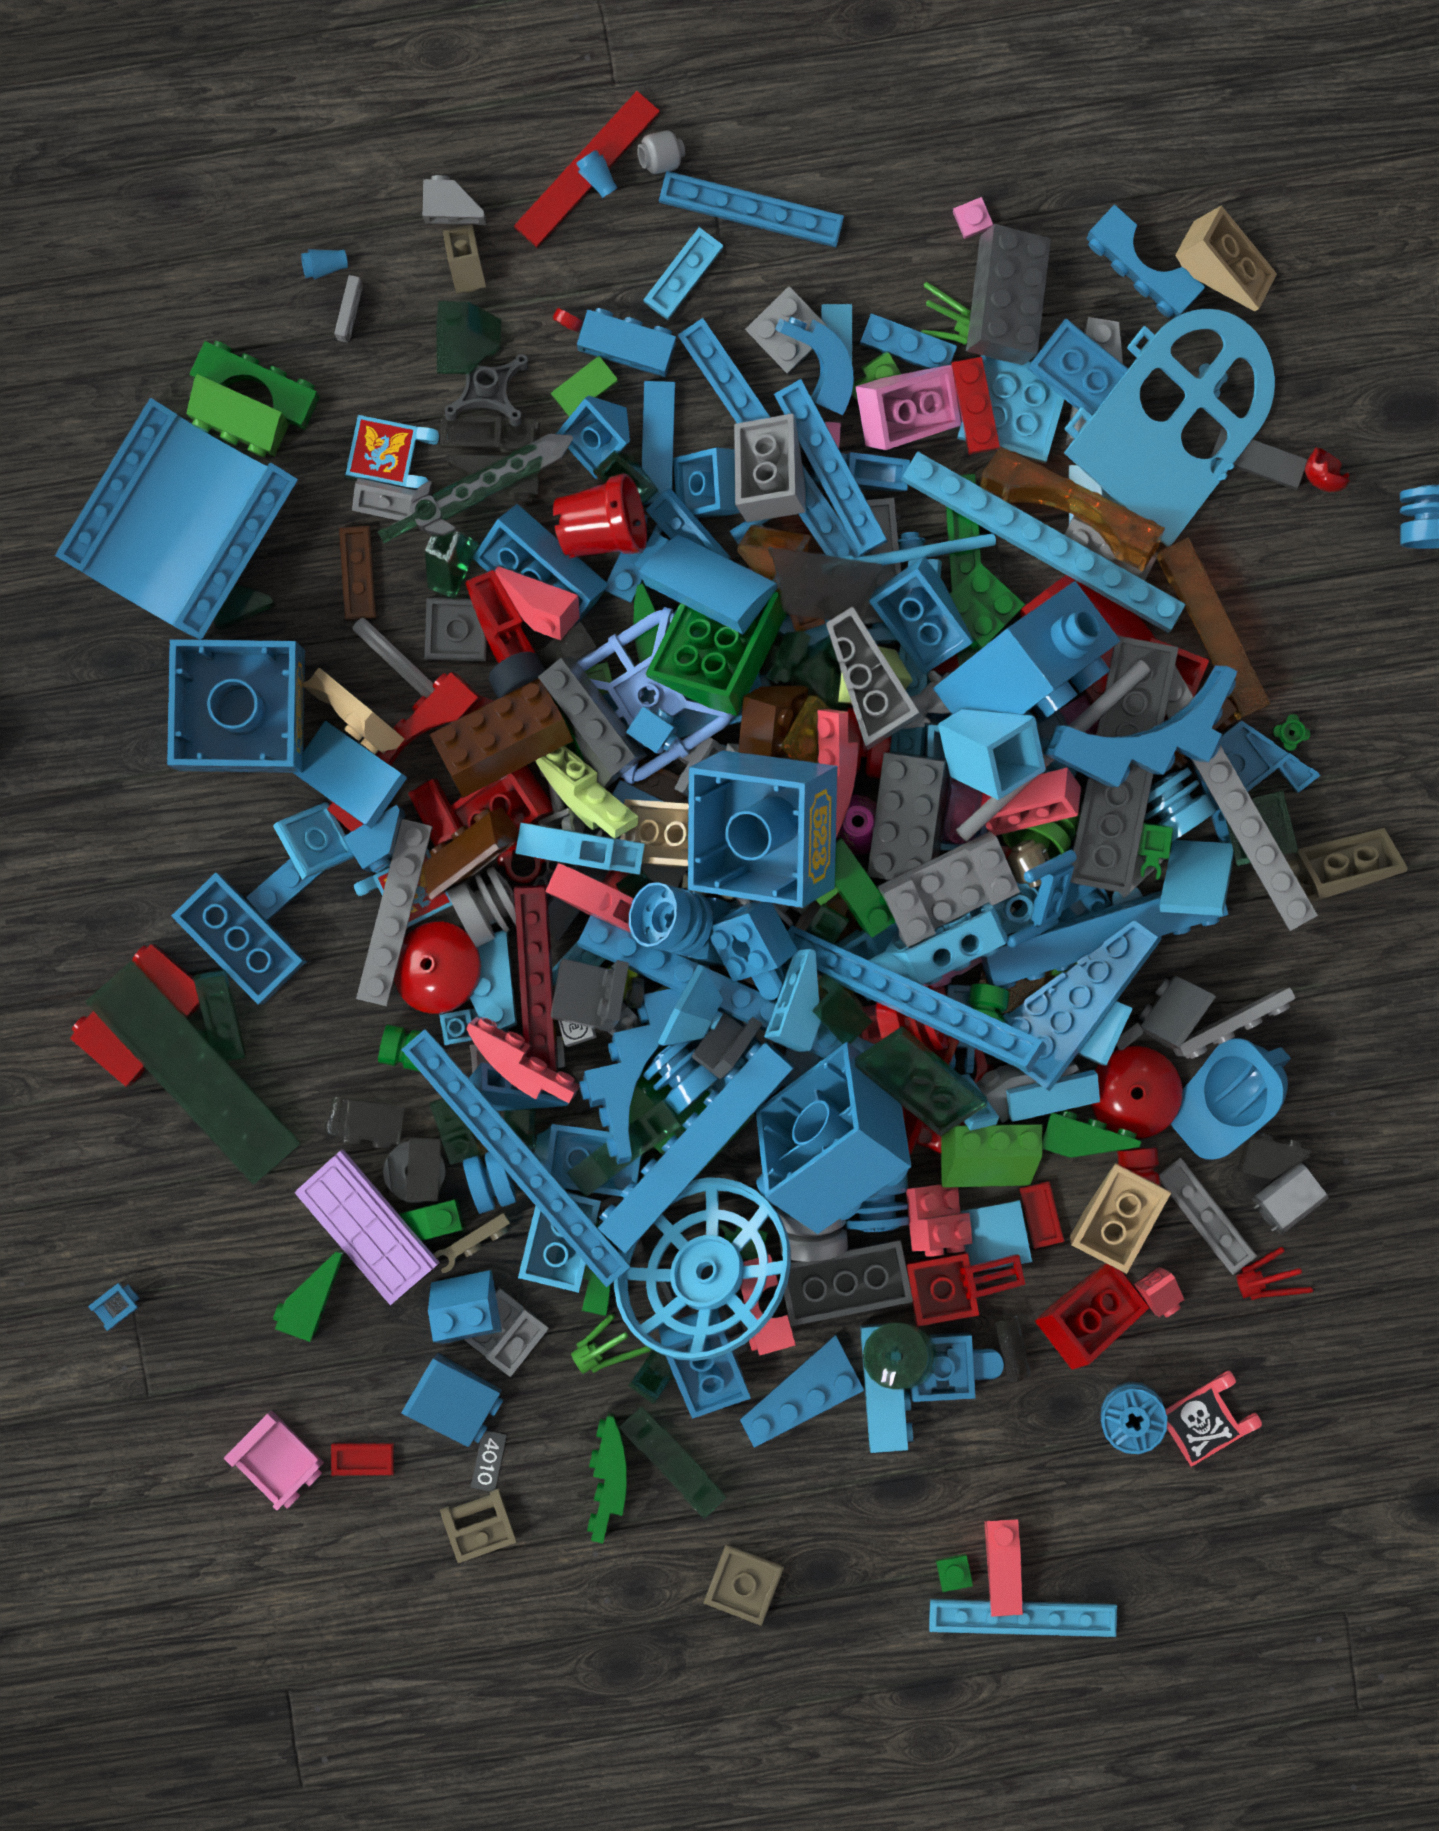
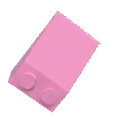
M952 365L880 378L856 386L865 445L867 447L888 450L961 426Z

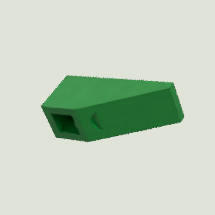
M1065 1110L1059 1111L1058 1114L1051 1113L1042 1141V1149L1069 1158L1139 1148L1141 1141L1135 1140L1137 1133L1119 1128L1118 1133L1105 1130L1106 1123L1090 1118L1088 1124L1076 1121L1077 1114Z

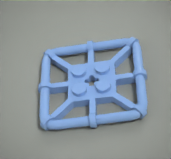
M664 607L663 610L651 613L618 636L613 634L608 638L609 641L577 661L585 672L612 653H617L627 672L610 683L594 679L590 680L596 688L607 690L619 708L615 713L620 719L624 717L629 726L643 706L650 707L655 712L660 708L673 717L685 709L719 716L684 740H681L678 736L675 744L668 752H663L638 769V763L621 776L625 779V783L634 784L635 781L638 782L646 779L678 757H686L689 755V750L724 729L730 723V720L735 718V715L708 708L700 703L688 701L686 696L646 676L652 659L675 615L671 608ZM659 624L652 656L635 666L624 646ZM646 687L648 690H655L656 692L654 696L655 701L652 704L648 701H641V697L644 696L642 690Z

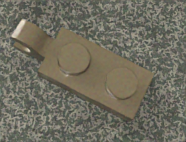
M503 1212L451 1246L436 1251L433 1254L435 1258L444 1255L449 1259V1264L441 1269L442 1273H447L453 1269L458 1255L464 1253L468 1257L480 1250L482 1246L479 1242L490 1236L494 1241L507 1233L508 1229L506 1226L512 1222L507 1213Z

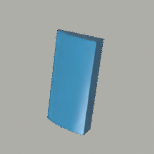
M681 535L674 537L662 546L639 571L646 586L741 634L745 633L779 587L776 582Z

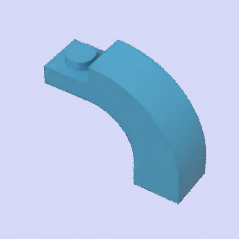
M791 316L788 322L780 318L775 330L807 344L814 350L819 359L820 377L811 396L813 402L843 415L852 394L854 381L852 362L845 345L831 329L813 319L809 329L805 330L807 323Z

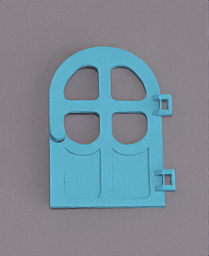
M1200 309L1183 313L1167 322L1155 335L1147 327L1143 326L1127 347L1137 359L1092 416L1081 407L1064 428L1074 438L1064 454L1167 547L1173 544L1218 483L1227 477V471L1234 468V462L1265 422L1273 402L1275 389L1274 369L1270 354L1263 340L1244 320L1221 310ZM1200 329L1213 330L1222 338L1223 348L1202 377L1199 379L1195 378L1173 358L1171 346L1178 338L1188 332ZM1145 336L1148 342L1140 350L1136 345ZM1237 358L1245 359L1251 365L1254 372V397L1248 413L1243 418H1238L1216 398L1213 392L1215 385ZM1155 368L1165 372L1185 393L1182 403L1172 416L1164 422H1158L1149 418L1142 408L1140 401L1141 385ZM1198 408H1203L1227 431V440L1216 455L1208 459L1191 456L1184 449L1181 441L1182 429ZM1082 417L1086 420V422L1081 427V429L1077 431L1074 428V426Z

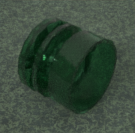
M905 1323L884 1324L874 1330L866 1340L863 1350L864 1367L870 1378L880 1386L893 1390L913 1389L927 1382L935 1371L938 1359L936 1345L930 1335L918 1326ZM897 1350L904 1355L903 1360H898V1362L895 1359H891V1354L896 1353Z

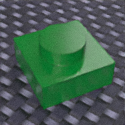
M966 1554L936 1560L942 1592L973 1586Z

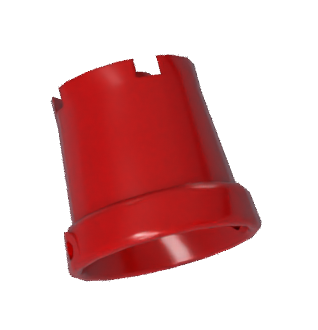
M622 473L610 477L605 484L555 499L553 516L561 514L559 525H555V531L563 553L570 555L569 558L612 552H622L628 555L640 554L645 550L647 528L644 509L637 487L628 474ZM637 521L641 522L639 526H635Z

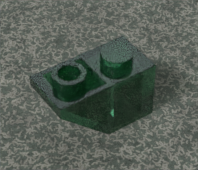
M452 531L445 536L432 535L425 549L428 588L455 599L479 543L457 531Z

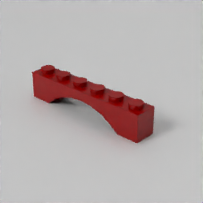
M450 672L448 675L443 673L432 685L435 690L429 697L422 696L412 707L414 713L407 721L404 718L401 719L394 726L393 730L405 740L397 749L387 750L384 754L378 751L375 755L392 767L403 749L416 737L431 728L454 722L468 715L483 697L457 673ZM331 801L332 804L327 810L351 832L364 825Z

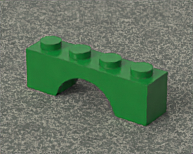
M204 341L189 374L193 380L198 374L227 388L240 381L258 382L270 390L273 398V409L282 412L290 424L306 430L320 399L319 394L314 390L315 385L300 378L297 382L286 378L287 373L277 367L271 366L269 370L258 365L260 361L248 354L243 353L239 357L230 353L232 348L219 341H215L214 344Z

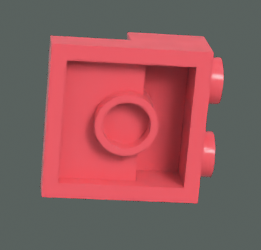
M942 1184L907 1189L912 1251H925V1256L944 1255L943 1248H946L947 1253L965 1251V1245L973 1244L970 1213H960L958 1187H942Z

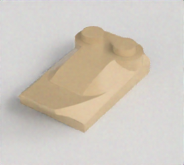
M318 668L308 681L303 682V687L317 699L333 706L338 715L348 724L345 730L358 741L364 737L361 744L374 755L378 751L384 754L387 750L397 749L405 740L322 669Z

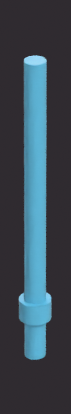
M994 533L858 558H853L851 555L840 557L835 562L816 565L815 569L817 577L839 573L842 576L855 574L856 570L917 560L924 556L928 558L996 545V538Z

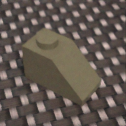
M473 224L443 230L448 263L456 294L461 292L470 293L479 288L486 287Z

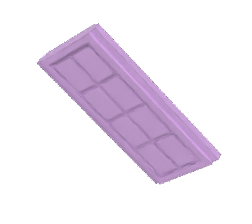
M343 1149L294 1192L390 1305L440 1263Z

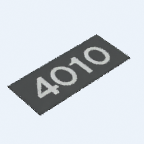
M487 1430L480 1440L471 1488L489 1492L496 1489L507 1437L506 1434Z

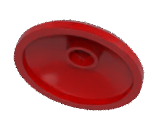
M437 921L415 928L404 938L394 977L395 986L400 996L411 1007L429 1014H443L460 1007L469 999L478 984L481 973L479 950L468 933L454 924ZM428 960H431L432 965L426 970L425 964Z
M1130 1046L1122 1051L1116 1050L1112 1052L1107 1065L1098 1064L1095 1072L1098 1074L1100 1102L1091 1104V1107L1097 1119L1107 1124L1106 1128L1109 1131L1118 1133L1119 1128L1137 1133L1135 1139H1142L1160 1133L1175 1119L1182 1102V1083L1174 1065L1161 1053L1147 1047ZM1135 1087H1139L1143 1091V1095L1139 1099H1134L1131 1096V1091Z

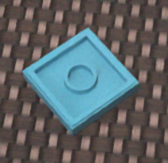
M328 802L280 820L273 825L302 880L355 857L343 838L346 835L337 818L327 810L330 806Z

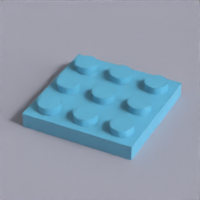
M981 355L1000 448L996 450L1045 464L1064 398L1027 369L1031 362L1028 361L1022 366ZM961 422L957 439L966 441Z

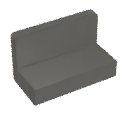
M722 1012L723 1014L715 1030L709 1029L693 1052L692 1058L719 1079L724 1077L734 1067L762 1026V1023L753 1016L741 1026L726 1013Z

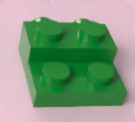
M981 563L950 593L974 640L969 645L972 649L976 647L982 649L990 643L1025 605Z

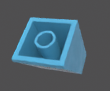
M437 1353L401 1413L469 1447L472 1441L479 1443L488 1428L483 1425V1422L488 1414L494 1416L503 1400L498 1396L502 1390L442 1354Z

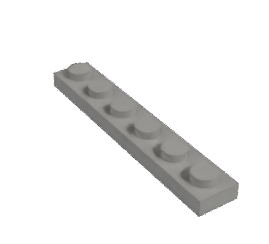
M405 819L401 821L356 997L358 1000L387 1007L432 826Z

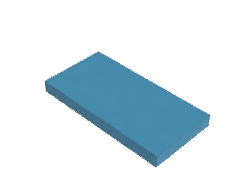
M327 721L323 723L303 752V773H294L371 829L407 779L402 773Z

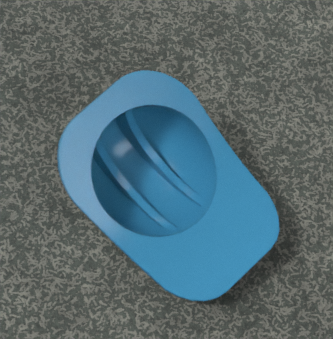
M1233 1038L1218 1045L1200 1070L1182 1090L1181 1106L1171 1125L1199 1157L1214 1160L1229 1155L1267 1124L1281 1109L1288 1089V1079L1283 1067L1291 1059L1282 1047L1268 1051L1242 1038Z

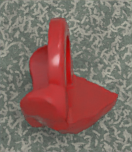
M516 842L498 856L497 864L505 867L506 873L511 880L526 884L534 881L539 876L542 864L545 863L546 859L533 857L535 861L533 873L527 877L517 876L511 868L513 850H516L517 846Z

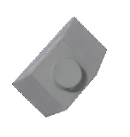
M435 175L431 177V180H423L422 216L425 223L486 225L484 211L455 180H450L448 176Z

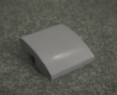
M498 1287L495 1292L502 1332L464 1340L481 1352L492 1364L511 1377L549 1327L512 1296Z

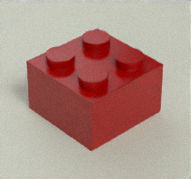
M966 1251L905 1262L917 1326L979 1315L976 1298H966L968 1289L964 1287L963 1280H965V1275L961 1274L960 1268L970 1266L969 1256Z

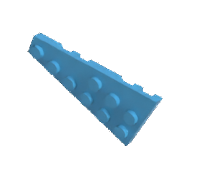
M1133 920L1104 941L1103 945L1089 956L1085 955L1078 960V964L1067 972H1062L1026 998L1024 1003L1014 1011L1003 1015L1005 1018L1004 1023L1043 1040L1046 1045L1045 1050L1030 1073L1022 1069L1020 1070L1050 1091L1161 939Z

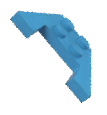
M1242 720L1235 723L1220 737V745L1247 792L1276 769L1280 771L1296 793H1299L1320 776L1313 768L1308 767L1299 761L1298 758L1281 749L1273 741ZM1192 761L1203 795L1207 794L1218 810L1211 815V819L1219 842L1235 843L1238 841Z

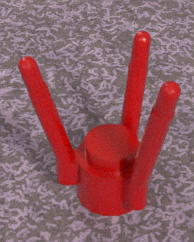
M1283 1247L1269 1253L1253 1264L1241 1268L1242 1273L1236 1275L1243 1299L1250 1297L1251 1300H1255L1261 1297L1312 1293L1313 1288L1298 1287L1263 1290L1266 1289L1265 1284L1302 1273V1269L1297 1268L1263 1278L1261 1271L1255 1272L1256 1269L1284 1253L1285 1249Z

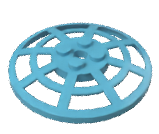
M710 1177L692 1180L671 1205L687 1196L706 1192V1210L688 1215L674 1225L662 1214L654 1224L664 1235L660 1238L652 1252L648 1268L630 1267L614 1281L616 1302L624 1322L642 1343L661 1355L677 1360L698 1361L727 1354L744 1345L759 1333L772 1318L782 1300L788 1284L791 1267V1248L786 1228L780 1215L771 1203L756 1190L741 1182L726 1178ZM718 1191H728L742 1195L754 1201L760 1207L748 1222L736 1213L719 1210ZM768 1216L774 1222L780 1235L783 1261L768 1263L766 1246L758 1232ZM719 1220L733 1223L743 1229L732 1243L719 1236ZM706 1221V1235L696 1237L688 1242L681 1234L687 1228ZM752 1239L758 1252L759 1265L744 1266L740 1251ZM637 1242L627 1253H624L621 1249L618 1251L629 1264ZM672 1242L679 1251L672 1262L671 1269H658L664 1252ZM707 1266H713L712 1275L708 1279L702 1280V1270ZM781 1274L773 1299L763 1315L757 1320L751 1313V1310L762 1295L767 1276ZM758 1278L752 1295L744 1304L736 1295L743 1279ZM628 1280L646 1281L648 1299L656 1313L641 1325L636 1319L630 1304ZM657 1282H671L673 1291L677 1295L665 1307H663L658 1295ZM727 1303L735 1315L721 1323L709 1326L712 1310ZM686 1305L699 1310L696 1327L682 1324L675 1320L673 1316ZM740 1321L748 1328L744 1334L732 1342L703 1352L708 1335L723 1332ZM665 1323L677 1332L694 1336L690 1352H681L664 1346L654 1340L649 1334Z

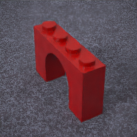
M150 944L149 947L144 945L137 951L132 958L135 963L128 971L126 969L120 971L112 981L115 986L108 994L103 992L92 1004V1007L95 1008L87 1018L82 1016L72 1027L74 1034L70 1039L125 1087L132 1086L151 1062L133 1048L119 1031L118 1012L124 1000L136 991L151 989L162 994L186 1016H192L211 994L206 987L154 944Z

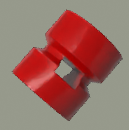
M1157 1147L1117 1151L1118 1165L1161 1186L1159 1173L1153 1170V1168L1159 1165Z

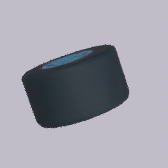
M520 652L498 663L490 672L488 680L499 699L538 679V676L545 669L536 653Z

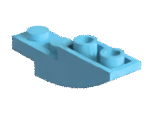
M520 822L515 853L580 866L640 875L645 844Z

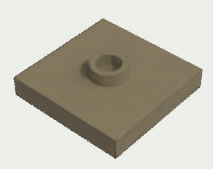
M725 1544L704 1599V1604L762 1626L784 1566Z

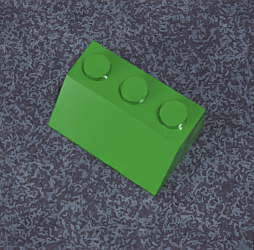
M198 374L194 379L186 413L193 420V426L205 432H209L210 428L221 433V439L237 445L238 441L249 445L248 451L264 458L266 453L275 457L290 424L282 412Z
M1029 1123L996 1124L971 1131L966 1124L941 1125L942 1187L1031 1185L1042 1158V1125Z

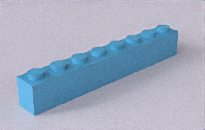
M1161 890L1061 921L1057 926L1014 948L1009 947L1006 942V944L998 947L999 950L989 957L981 956L986 979L990 985L1008 989L1015 986L1016 981L1024 978L1036 980L1046 975L1045 972L1053 969L1057 971L1069 970L1075 966L1074 963L1085 955L1089 956L1101 947L1104 941L1133 920L1161 940L1162 935L1173 933V935L1187 933L1191 930L1190 927L1194 925H1213L1220 921V917L1228 915L1226 903L1223 916L1160 912Z
M769 1041L765 1042L762 1046L757 1042L745 1055L749 1061L742 1069L737 1065L724 1078L728 1083L721 1092L715 1089L703 1102L707 1106L700 1115L694 1112L682 1125L686 1131L679 1138L673 1135L661 1148L666 1153L657 1162L652 1158L641 1170V1173L645 1176L640 1182L635 1184L632 1181L620 1194L624 1198L617 1207L611 1204L599 1217L603 1223L598 1229L624 1253H627L794 1069L795 1065Z

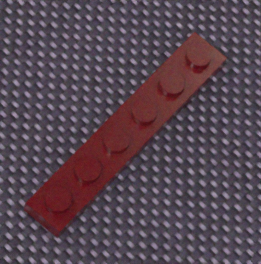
M547 885L516 886L514 888L523 1038L525 1043L531 1045L526 1057L541 1059L547 1064V1068L557 1071L556 1020L550 1016L554 988L548 893L545 892Z

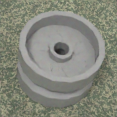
M777 1209L788 1234L791 1260L806 1262L823 1261L836 1258L848 1250L847 1231L842 1228L846 1224V1220L838 1219L825 1230L816 1234L782 1209ZM780 1239L781 1255L783 1256V1248Z

